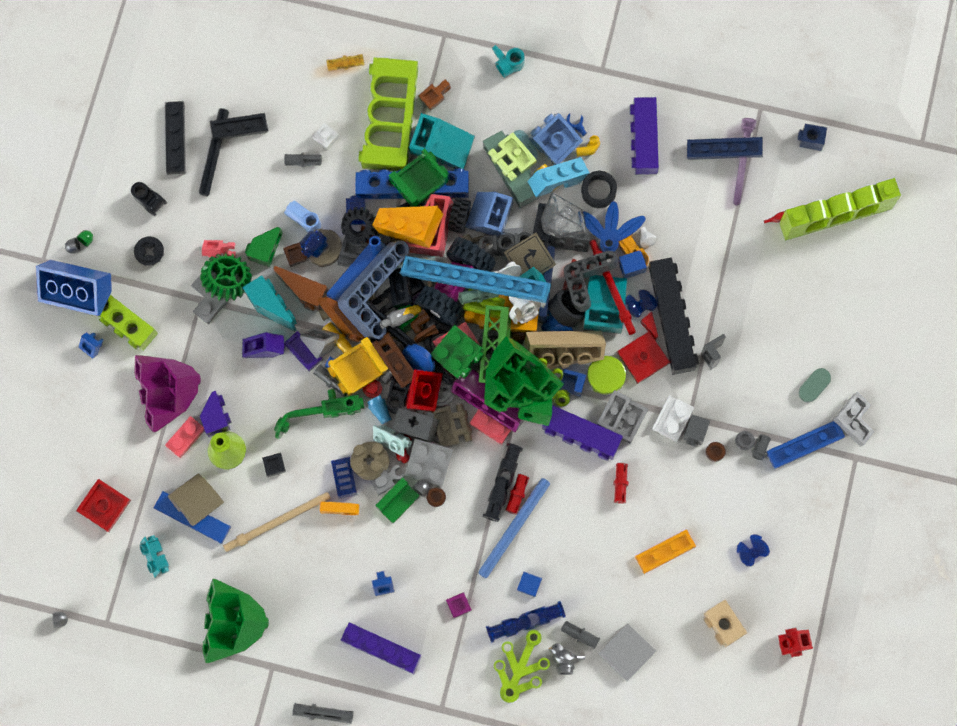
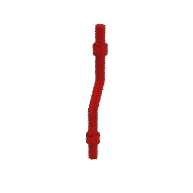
M595 239L589 242L594 253L593 255L603 252L600 250ZM610 271L602 273L620 313L619 318L621 322L625 324L629 335L635 334L636 330L631 321L632 316L626 310Z

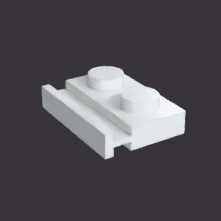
M669 395L652 430L677 442L694 407Z

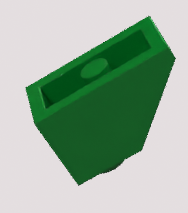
M276 227L254 237L245 249L248 260L270 268L283 235L281 228Z

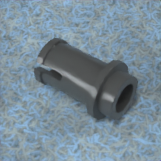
M759 435L755 449L751 451L753 458L761 461L763 458H766L767 455L765 453L771 441L770 437Z

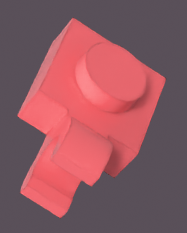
M204 240L202 256L216 257L217 254L221 256V254L226 252L227 256L234 254L235 258L236 252L229 251V249H235L236 244L234 242L223 243V240Z

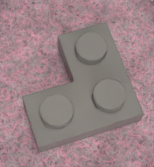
M199 275L191 287L200 293L204 299L193 310V313L209 324L227 302L225 298L219 301L218 296L212 298L211 292L206 293L205 288L201 285L202 281Z
M856 392L833 420L861 447L865 445L874 431L861 419L871 404Z

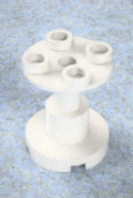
M510 262L505 268L499 272L495 271V273L519 277L522 269L515 262ZM509 297L513 305L509 317L515 324L518 321L521 324L535 318L539 314L538 309L540 307L544 308L546 303Z

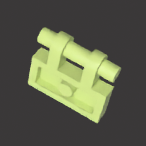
M511 133L498 143L501 149L500 152L497 153L494 148L488 152L492 157V162L495 165L497 164L503 170V175L511 181L517 178L514 170L518 169L523 174L537 163L535 157L514 133ZM506 156L512 162L509 166L503 160V158Z

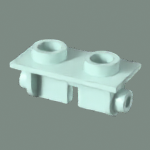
M386 425L373 426V440L404 456V449L406 447L409 448L412 444L409 437L400 433L396 435V431Z

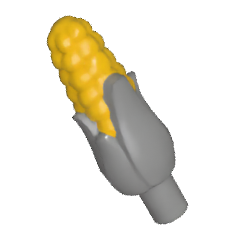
M414 305L393 311L387 316V319L379 322L382 329L388 326H399L420 313L421 307Z

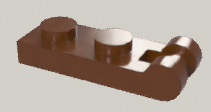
M386 333L383 335L384 338L379 341L376 340L372 345L401 388L411 382L414 370L390 334ZM389 344L391 349L385 352L383 347Z

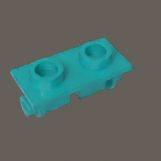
M155 535L148 538L145 536L140 542V551L147 558L149 572L153 573L154 578H156L160 571L162 574L167 573L170 566L165 554L160 556L156 554L163 551L159 539Z

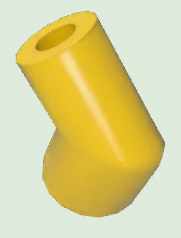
M593 135L589 138L590 141L585 147H577V157L595 154L600 147L599 137Z

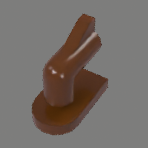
M424 309L411 322V328L416 334L414 337L416 343H420L428 337L439 333L434 324L423 331L421 326L431 320Z

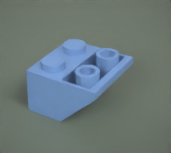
M477 192L465 227L491 236L496 235L498 237L500 234H503L513 206V197L497 192Z

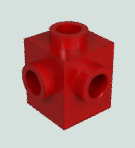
M797 628L785 630L786 634L778 635L782 655L790 654L791 658L802 656L803 651L813 649L809 629L797 631Z

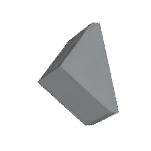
M313 328L300 335V338L318 359L332 351L339 339V334Z

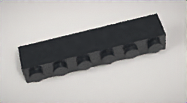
M672 257L650 261L648 268L672 375L695 371L699 360L697 353H694L692 346H695L693 335H689L690 320L689 317H685L684 313L686 302L685 299H681L680 295L682 285L681 281H677L676 274H678L677 264L673 263Z

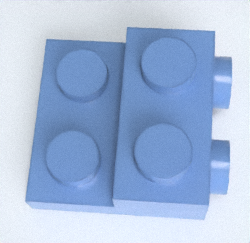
M551 113L543 120L545 124L541 128L537 126L530 132L532 136L529 140L540 153H544L553 165L560 164L583 140L560 113L554 115Z

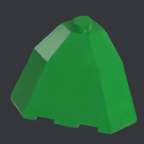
M506 336L494 350L486 370L484 403L498 412L507 411L509 407H522L533 404V401L543 399L545 401L552 399L564 384L535 355L518 342Z
M212 579L206 598L209 614H205L204 629H208L202 645L205 663H211L247 650L263 636L264 630L269 625V619L266 617L264 608L249 594L217 579Z

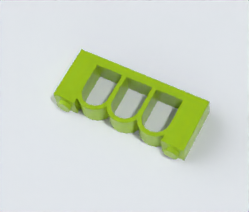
M374 57L373 64L370 63L369 75H372L370 87L373 98L367 109L370 125L366 128L364 134L366 145H363V150L359 151L358 162H361L363 169L397 172L408 165L419 70L418 61ZM382 83L408 84L406 99L380 96L376 93V88ZM380 107L405 109L403 123L378 121L373 118V113ZM379 131L402 133L401 147L376 146L370 142V137Z
M892 178L876 183V185L862 187L852 193L846 192L835 195L827 200H818L787 209L779 225L784 239L787 241L891 210L899 200L901 193L896 179Z

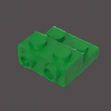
M454 325L431 353V356L452 375L461 380L470 374L471 366L483 358L485 349Z

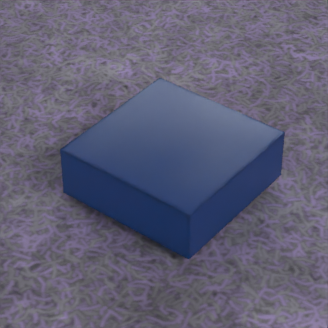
M523 572L517 591L536 597L542 578Z

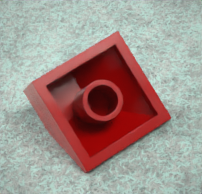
M414 369L406 407L409 409L435 411L443 373Z

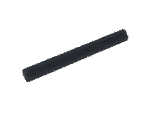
M220 108L216 120L227 119L229 111ZM213 138L211 139L199 188L201 196L208 197L210 194L223 139L214 141Z

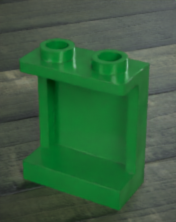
M425 148L420 156L399 172L393 171L389 174L390 182L411 207L418 206L430 197L431 194L448 183V171L443 165L439 166L435 155L431 151L427 152Z

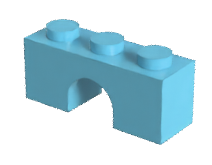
M579 157L537 170L527 182L535 197L551 193L562 184L565 188L578 185L590 172L582 158Z

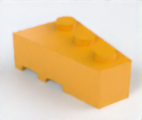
M438 206L379 208L372 226L379 234L430 249L443 213Z

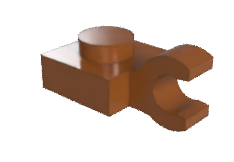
M446 79L437 87L431 84L418 97L431 111L445 99L442 94L447 93L451 89L450 84Z

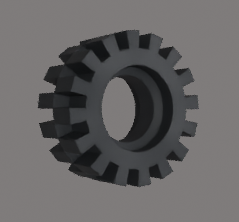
M455 198L449 218V231L464 233L471 201Z
M354 207L353 210L349 209L348 213L345 212L342 218V234H345V238L347 240L350 239L352 243L354 241H357L356 244H360V241L365 243L375 233V228L372 226L375 220L374 215L370 214L368 209L366 211L363 210L364 207H360V209ZM355 219L363 220L366 224L363 231L353 230L351 227L352 221Z

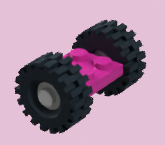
M456 237L446 252V256L450 258L449 260L452 265L491 272L496 264L495 259L489 253H486V250L478 247L477 244H473L472 241H467L461 237ZM436 283L435 289L424 286L414 303L419 305L421 310L424 309L430 318L434 316V319L442 325L453 327L458 324L465 313L463 307L459 306V303L456 302L459 298V292H463L465 288L443 283Z

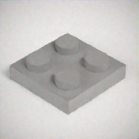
M416 437L405 475L443 486L453 448Z

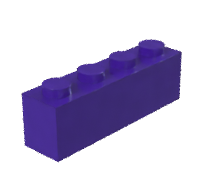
M634 97L633 104H630V115H633V122H630V133H634V139H631V151H634V157H631V168H635V175L658 174L657 98Z
M552 405V417L549 426L542 425L545 434L551 437L559 436L563 438V442L569 445L577 444L585 452L590 453L593 451L598 454L599 458L606 461L609 459L613 460L623 438L620 434Z
M350 622L341 638L343 643L413 675L422 658L420 654Z

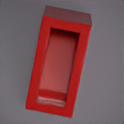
M651 311L640 323L657 340L658 333Z

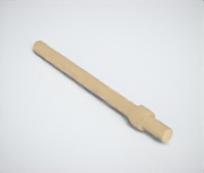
M326 492L246 534L242 533L236 536V539L224 544L223 547L226 552L239 545L242 547L248 544L249 540L314 508L320 502H325L331 499V497Z

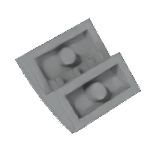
M614 390L597 425L622 435V440L631 444L648 412V408Z
M627 623L598 654L623 679L628 681L656 650Z

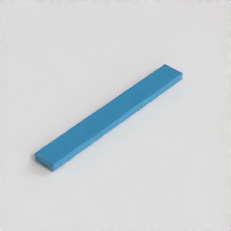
M405 256L400 274L406 277L546 303L551 284L548 282Z

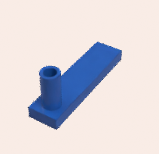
M373 236L369 239L368 246L326 293L329 298L338 302L340 296L385 247V244L381 242L379 237Z

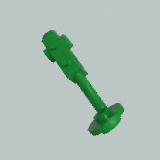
M335 389L328 390L329 399L322 400V406L294 410L286 413L283 418L280 417L274 428L276 432L275 438L280 439L284 433L288 432L290 427L289 420L291 418L322 413L324 418H337L341 415L360 413L361 409H364L363 397L359 398L358 395L336 398Z

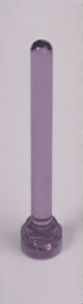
M742 119L743 138L751 137V133L756 129L757 121L755 119ZM740 158L733 199L735 206L741 203L747 158Z

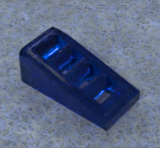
M350 457L331 461L338 498L358 495L353 469L350 465ZM345 463L348 465V467L336 468V465ZM349 471V474L338 476L339 472ZM350 478V481L343 483L339 482V480ZM343 486H352V488L341 490Z

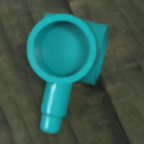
M497 45L492 47L494 54L499 59L495 62L496 68L504 78L513 72H519L523 69L525 55L521 49L512 48L504 55ZM518 58L520 61L512 62L511 59Z

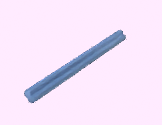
M541 478L480 568L479 575L488 578L550 486L548 480Z

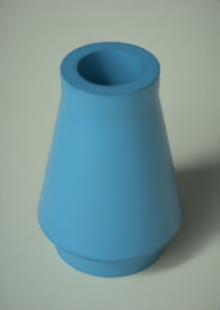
M381 395L367 402L369 410L380 421L381 425L392 420L385 398H382Z

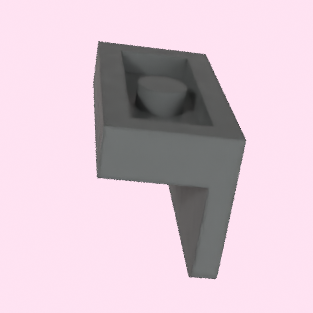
M724 334L705 344L702 349L701 356L710 370L715 368L721 359L716 349L722 346L726 338Z

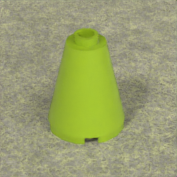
M224 431L212 437L207 453L213 465L229 470L236 468L242 463L246 453V446L238 434Z

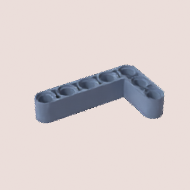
M394 241L386 244L338 299L339 309L365 338L381 339L386 334V328H381L379 323L381 320L366 302L407 256L409 247L405 241Z

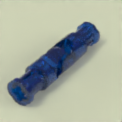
M557 601L555 605L549 607L542 606L525 612L519 616L520 618H508L502 620L500 624L485 627L489 639L493 643L494 640L504 636L508 638L516 635L522 629L531 630L550 623V620L559 617L565 618L566 615L561 601ZM529 614H536L538 616V622L535 625L531 626Z

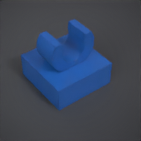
M86 332L81 336L78 348L93 359L98 355L103 339L97 341L95 339L96 333L89 335Z
M384 571L376 572L377 580L372 581L375 596L395 592L392 578L386 577Z

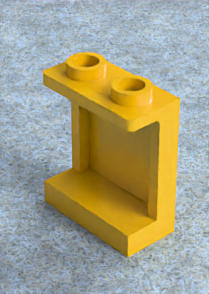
M368 337L333 361L330 360L328 362L329 367L327 368L332 378L336 377L340 382L337 385L343 394L347 393L348 396H351L388 372V367Z

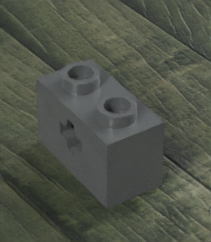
M398 408L392 430L427 441H434L440 421L434 418L435 414L423 411V414L416 413L417 409Z

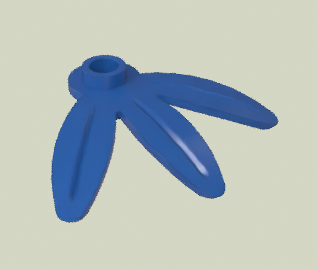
M615 201L611 202L607 209L605 229L588 212L582 211L580 213L581 220L586 228L600 239V248L603 252H615L619 246L618 241L635 233L646 220L644 216L632 218L617 230L619 209ZM612 241L613 244L612 246L608 247L606 246V242Z

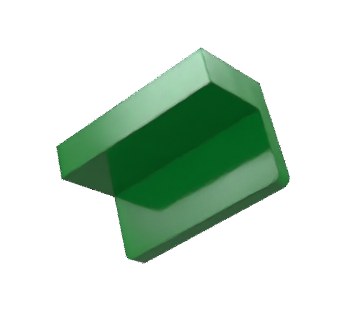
M402 477L375 506L391 523H395L419 498V494Z

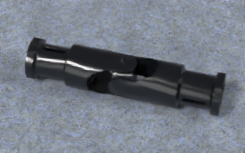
M511 443L506 445L505 457L500 462L495 478V486L490 492L486 513H483L482 516L495 522L500 520L498 517L507 499V489L511 486L518 466L519 454L523 451L522 447ZM503 472H510L509 480L500 475Z

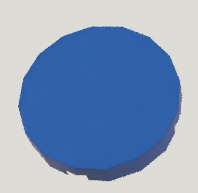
M413 344L412 346L407 345L402 350V354L413 370L435 372V362H432L430 359L432 356L425 348Z

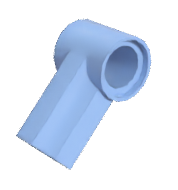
M296 201L290 202L286 207L285 215L305 228L308 233L321 229V223L316 213L310 212ZM309 221H316L312 226L307 225Z

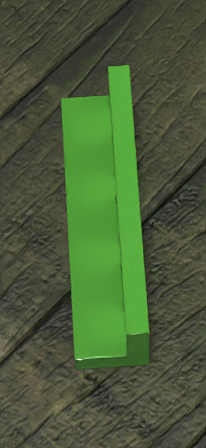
M486 305L482 348L485 351L480 363V383H485L484 374L490 362L486 357L487 351L491 347L496 349L495 344L498 342L499 345L506 336L510 338L511 318L509 313L512 309L510 307ZM500 310V319L494 323L490 319V311ZM495 328L499 335L492 343L488 338V332Z

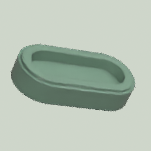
M819 368L810 375L799 389L801 400L813 402L831 381L829 371Z

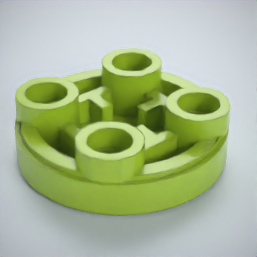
M604 356L603 360L592 362L587 372L588 383L592 390L605 395L612 394L614 390L619 391L626 378L623 364L612 356Z

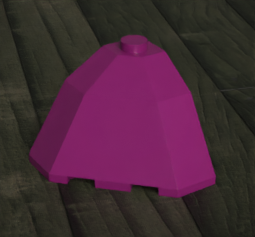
M135 355L134 374L136 380L141 383L142 389L139 390L141 404L146 405L145 421L152 432H157L187 411L198 393L201 377L192 366L177 360Z

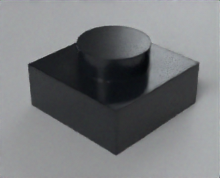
M281 453L262 457L267 477L286 472Z

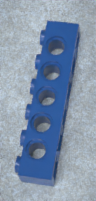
M461 168L448 171V180H453L455 183L452 186L445 184L433 193L434 195L450 196V198H469V172ZM361 170L356 172L355 194L357 200L404 198L395 187L389 185V174L392 173L389 170H379V172ZM373 181L380 183L377 187L370 185Z

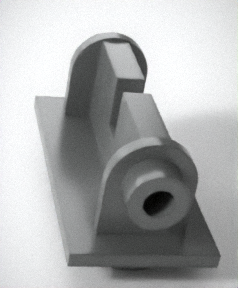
M557 229L552 232L551 246L554 248L588 252L590 235H586L587 233L573 232V237L569 236L570 231Z

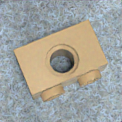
M723 600L704 613V622L709 629H714L716 632L714 636L720 645H724L725 648L747 634V631L726 600ZM721 619L728 622L729 627L727 630L719 627Z

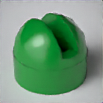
M83 230L77 235V239L84 246L88 247L93 241V234L88 230Z

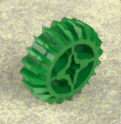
M225 252L223 256L219 254L216 255V258L211 256L209 261L204 263V266L201 268L200 280L206 293L211 292L212 298L218 296L219 301L222 298H225L226 302L229 298L235 301L237 297L241 298L243 293H245L243 287L251 282L252 273H250V267H246V261L241 262V257L236 259L234 254L227 256ZM213 272L216 273L215 279L211 275ZM237 275H239L241 279L239 283L236 281Z

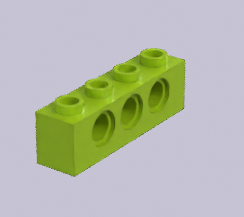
M110 295L106 302L108 309L102 311L99 321L106 327L111 325L114 328L113 332L120 338L125 336L129 339L127 343L137 350L139 347L144 351L158 334L157 331ZM122 315V321L116 323L115 318ZM132 327H138L134 334H129V330Z

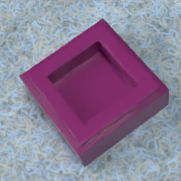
M464 592L446 600L453 618L472 611Z

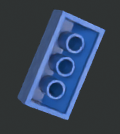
M49 260L36 265L38 302L95 316L101 315L112 292L111 273L55 260Z

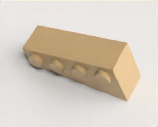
M601 331L526 332L524 347L538 359H546L548 369L557 367L563 369L575 363L581 365L603 360L606 342Z

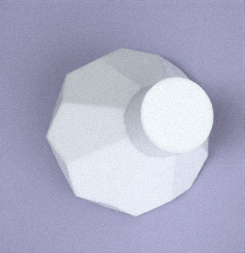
M641 227L638 230L641 235V248H649L657 242V237L647 232L645 227Z

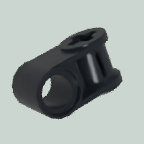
M136 182L132 185L131 193L134 199L152 216L155 217L157 215L156 212L161 206L167 204V201L162 196L154 192L145 183ZM138 190H145V193L143 195H136Z
M394 376L390 384L386 404L391 413L397 414L398 408L404 409L410 383L401 388ZM393 400L400 401L397 407L390 405Z

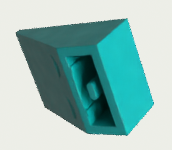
M421 113L409 146L410 154L418 157L425 148L427 152L431 151L435 155L437 163L457 169H464L475 135L439 118Z
M261 275L243 287L248 299L258 313L294 332L297 331L295 327L297 322L290 309L285 310L287 309L285 302L279 294L275 295L277 292L269 278L265 280Z
M595 275L589 277L588 294L591 300V307L585 311L583 330L621 334L623 323L619 318L620 313L604 276ZM612 277L625 305L627 278Z

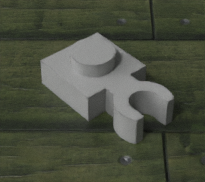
M395 465L391 472L388 473L384 470L379 478L370 480L378 496L394 486V480L399 481L402 477L405 478L404 473L400 476L395 474V471L400 469L399 465Z

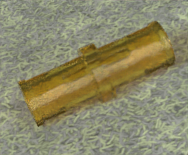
M363 54L347 57L342 55L343 57L326 60L328 71L344 68L349 70L348 68L365 66Z

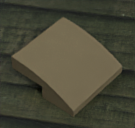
M199 473L167 496L178 512L181 511L192 526L196 525L224 503L218 493Z

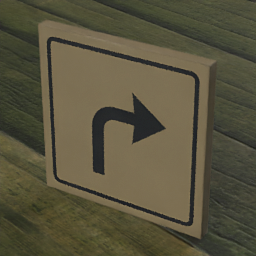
M537 232L504 252L509 262H515L516 265L521 267L520 275L532 267H535L542 274L556 265Z

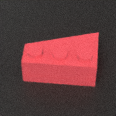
M431 194L425 206H438L443 213V217L430 249L413 243H406L409 247L408 253L443 257L449 232L448 224L453 201L450 196Z

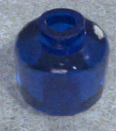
M319 230L308 231L300 241L301 252L308 258L311 256L318 258L328 247V238Z

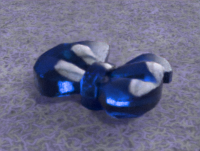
M639 290V301L630 294L625 299V305H628L630 314L637 318L645 310L655 311L657 307L656 299L647 290Z
M757 534L750 536L753 546L751 549L743 542H739L737 545L736 553H739V558L745 566H753L755 559L759 556L768 557L770 553L769 546L765 541L761 540L762 536Z

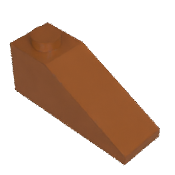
M274 266L275 274L304 305L305 309L319 311L322 308L317 300L327 296L326 293L329 290L326 285Z
M328 297L318 298V304L339 330L349 336L350 340L360 342V340L365 338L339 309L337 301Z

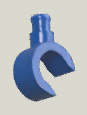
M569 113L566 120L574 130L581 133L582 136H585L587 132L583 126V116L581 115L580 122L574 125L570 122Z

